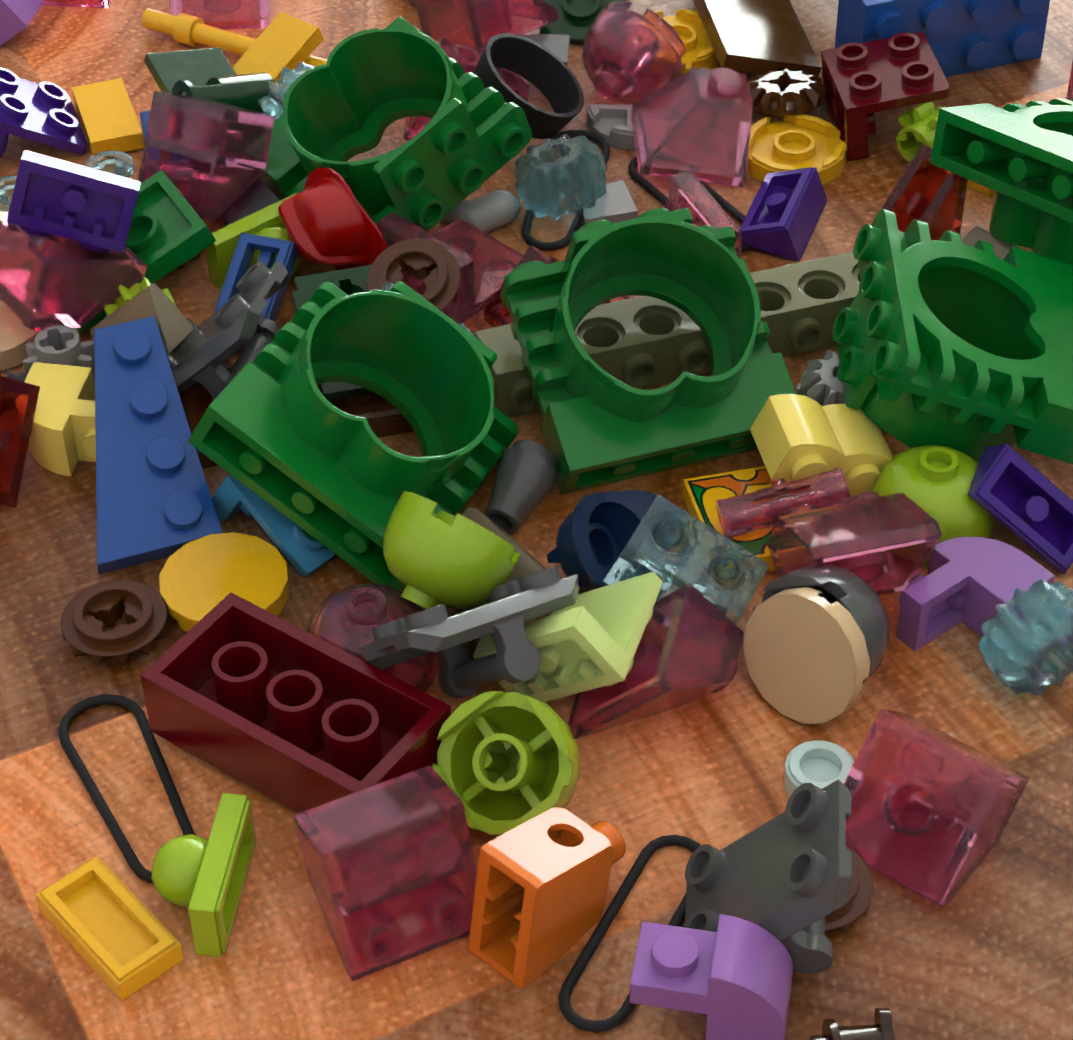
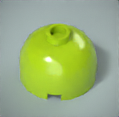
M937 445L911 447L896 454L880 471L871 492L867 526L873 541L889 556L902 561L903 552L911 556L922 557V567L928 568L931 547L933 545L958 537L988 538L993 532L994 517L967 495L978 462L970 455L956 449Z
M403 491L388 521L383 542V555L389 571L401 583L406 585L400 597L422 610L444 604L445 607L466 611L486 604L495 587L509 580L521 557V553L515 552L516 548L474 521L458 513L453 516L440 510L436 515L433 511L438 503L415 493Z
M484 692L461 703L442 724L437 740H440L441 743L437 751V764L433 763V781L443 805L465 826L499 836L553 807L565 808L571 801L580 777L579 748L569 725L543 701L518 692Z

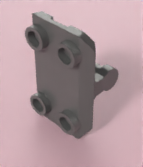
M281 260L270 269L262 261L254 264L236 284V287L241 292L234 295L198 326L190 318H187L194 329L167 355L179 395L195 382H199L210 392L212 400H214L248 362L252 363L258 353L272 342L281 326L275 321L265 318L261 313L268 304L266 300L290 282L289 273ZM247 343L231 370L225 369L221 362Z
M557 566L496 586L485 605L449 617L444 604L371 628L375 642L361 646L359 650L367 663L379 669H385L434 652L440 667L438 675L439 685L448 697L454 699L472 696L478 691L480 686L506 680L511 683H520L530 680L539 671L541 661L537 648L528 640L523 622L574 605L579 592L578 575L574 574L561 579ZM491 634L497 652L477 659H471L466 642Z
M839 779L823 789L812 783H804L792 793L783 813L721 850L709 844L698 847L691 855L685 870L687 888L684 927L717 932L720 914L738 917L764 928L780 940L791 956L793 970L813 974L829 969L833 962V945L831 940L825 937V916L847 903L852 876V852L846 849V819L852 816L851 791Z

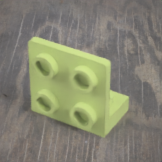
M649 572L578 594L574 605L554 611L550 616L523 623L528 640L539 652L541 661L539 671L533 678L524 682L511 683L506 680L497 682L507 692H518L547 702L561 700L569 695L603 686H613L618 682L625 681L627 674L632 669L633 658L645 627L652 618L653 607L663 581L655 572ZM491 634L481 637L473 654L475 659L497 652Z

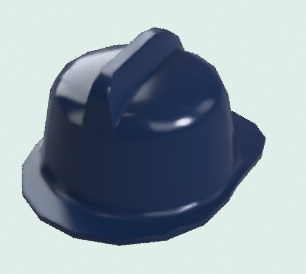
M641 490L596 492L582 497L574 508V512L566 517L558 529L557 547L547 554L548 563H560L567 577L574 574L578 575V584L581 590H594L649 572H655L663 581L662 587L672 584L682 572L686 558V541L678 516L666 501L653 493Z

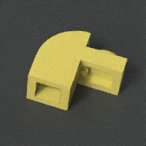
M33 362L19 394L29 449L35 461L43 468L59 475L71 477L78 461L96 462L95 383L92 368Z

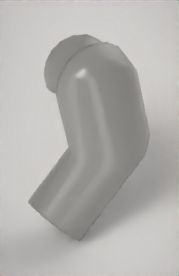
M494 190L471 201L463 200L441 220L478 234H487L513 222L518 217L521 206L517 197L507 190Z

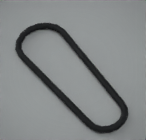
M567 130L557 133L543 145L522 227V237L528 245L541 250H556L564 248L570 243L572 234L578 231L582 222L585 202L595 191L610 156V146L603 137L585 130ZM567 138L593 140L601 146L602 154L568 234L563 239L554 242H542L534 239L530 235V228L551 147L560 140Z
M102 694L88 697L73 705L63 716L58 729L60 744L130 868L137 877L153 883L151 879L152 872L145 869L139 862L70 741L69 728L79 713L94 706L110 704L124 707L135 716L183 835H195L154 734L150 730V725L144 711L136 702L121 695Z

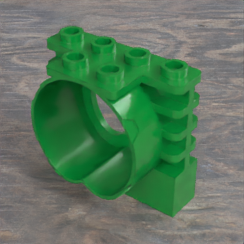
M399 16L385 29H368L348 36L331 51L325 65L314 67L300 75L290 85L283 101L284 113L240 149V152L249 168L280 200L303 191L309 174L318 167L332 168L343 177L356 200L380 230L389 247L403 240L420 238L429 229L436 226L444 216L472 192L479 189L487 179L509 160L517 156L530 143L532 130L520 106L514 102L506 103L503 95L495 88H485L480 77L473 72L465 73L462 65L455 59L448 58L445 51L436 41ZM406 117L432 118L416 136L400 147L370 159L347 162L351 157L375 148L380 143L385 129L394 121Z
M1057 98L1050 100L1048 103L1040 100L1030 101L1025 106L1019 103L1006 104L1003 108L989 103L940 108L930 164L996 191L989 223V231L993 236L1013 245L1031 248L1035 254L1073 266V98L1071 100Z
M655 208L642 213L635 219L611 223L609 220H597L582 226L572 234L564 261L545 264L542 261L526 262L517 266L505 277L501 299L504 307L509 310L512 319L511 330L514 339L519 341L522 350V365L524 371L530 375L533 385L531 393L535 404L539 405L543 416L540 430L546 448L554 454L558 462L556 472L561 495L757 450L758 448L751 434L750 427L768 397L778 394H796L782 353L772 354L768 343L771 333L767 323L761 322L758 292L744 259L737 256L734 247L737 238L732 227L727 226L715 229L711 225H693V219L688 208L669 211L667 208ZM640 295L666 301L686 313L702 331L711 354V376H698L684 371L674 382L665 387L653 390L634 388L603 370L584 350L575 334V330L581 320L592 309L610 299Z
M881 209L872 224H865L857 235L853 255L858 260L860 270L859 292L849 308L843 307L839 311L832 330V339L834 342H837L840 361L837 376L838 380L843 383L846 407L856 410L861 409L879 428L881 427L891 436L909 446V448L926 445L951 447L970 455L975 461L979 462L980 456L988 446L1008 444L1012 447L1016 442L1017 448L1073 464V266L1014 246L1011 247L1004 260L995 256L992 244L979 240L975 243L974 247L962 244L960 234L950 230H946L939 240H931L928 224L916 219L910 223L904 233L898 231L895 212Z
M397 281L390 291L370 290L368 292L347 295L336 285L324 282L315 290L310 300L296 311L291 321L286 323L277 332L272 342L258 353L252 363L248 362L213 400L187 442L395 599L405 585L389 571L383 555V542L388 521L403 491L415 493L438 503L433 511L436 515L439 510L453 516L457 513L459 514L499 461L503 451L516 438L519 429L514 421L494 407V380L490 368L497 360V354L402 281ZM328 382L353 384L368 389L389 401L403 414L413 428L421 447L422 457L407 456L386 446L374 434L365 417L354 416L338 409L323 396L317 385Z

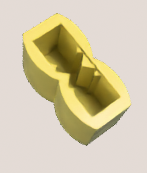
M778 394L769 396L750 427L751 434L771 480L780 487L793 491L806 492L826 489L832 495L842 499L868 500L871 497L875 480L879 476L880 471L894 457L880 428L861 409H852L846 407V404L821 406L817 401L803 395Z

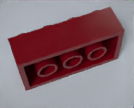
M231 592L140 675L151 732L368 853L434 783L433 763L437 764V751L441 743L440 740H437L442 724L451 715V706Z

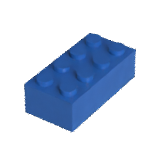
M839 0L835 48H839L846 43H865L886 39L898 33L922 32L945 77L1041 58L1050 0Z

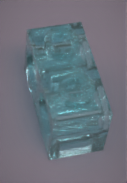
M658 494L631 534L603 582L610 585L649 572H655L663 581V584L654 604L653 613L715 652L742 617L770 565Z

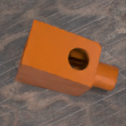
M553 807L483 845L479 853L468 950L521 990L531 985L591 929L603 914L611 866L620 860L626 852L624 839L618 829L606 821H598L589 826L565 808Z

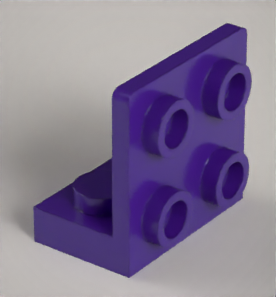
M0 67V158L7 148L9 134L84 155L88 143L66 91L51 82L42 81L38 84L19 78L10 70Z
M24 150L6 222L18 225L23 231L34 236L49 237L55 235L77 241L79 245L90 251L108 252L111 250L123 253L141 182Z

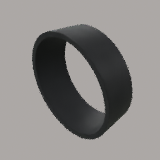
M503 33L491 37L473 71L474 74L482 79L485 88H495L503 95L506 103L514 102L523 109L532 130V138L549 139L581 112L584 106L582 88L571 70L551 51L523 36ZM495 67L512 71L532 83L547 98L554 113L538 108L521 98L502 80Z

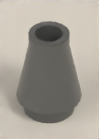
M530 440L517 441L513 444L512 448L503 451L489 505L484 514L502 527L509 535L518 531L522 521L557 483L556 469L558 462L554 454L545 446Z

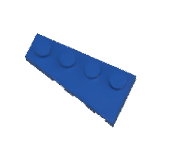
M155 316L94 330L98 575L169 557L188 542L209 534L222 533L197 450L187 442L192 434Z

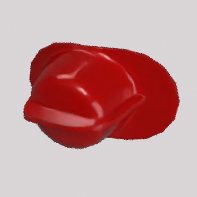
M318 167L312 171L307 178L304 190L284 200L278 207L279 215L286 226L290 241L296 244L299 250L298 256L306 262L335 266L337 270L372 265L379 254L388 248L387 242L376 224L356 200L343 177L332 168Z

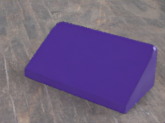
M809 167L767 173L736 235L738 242L788 260H801L827 202L817 168Z
M1008 444L988 446L980 456L967 495L1058 573L1065 574L1073 563V500Z

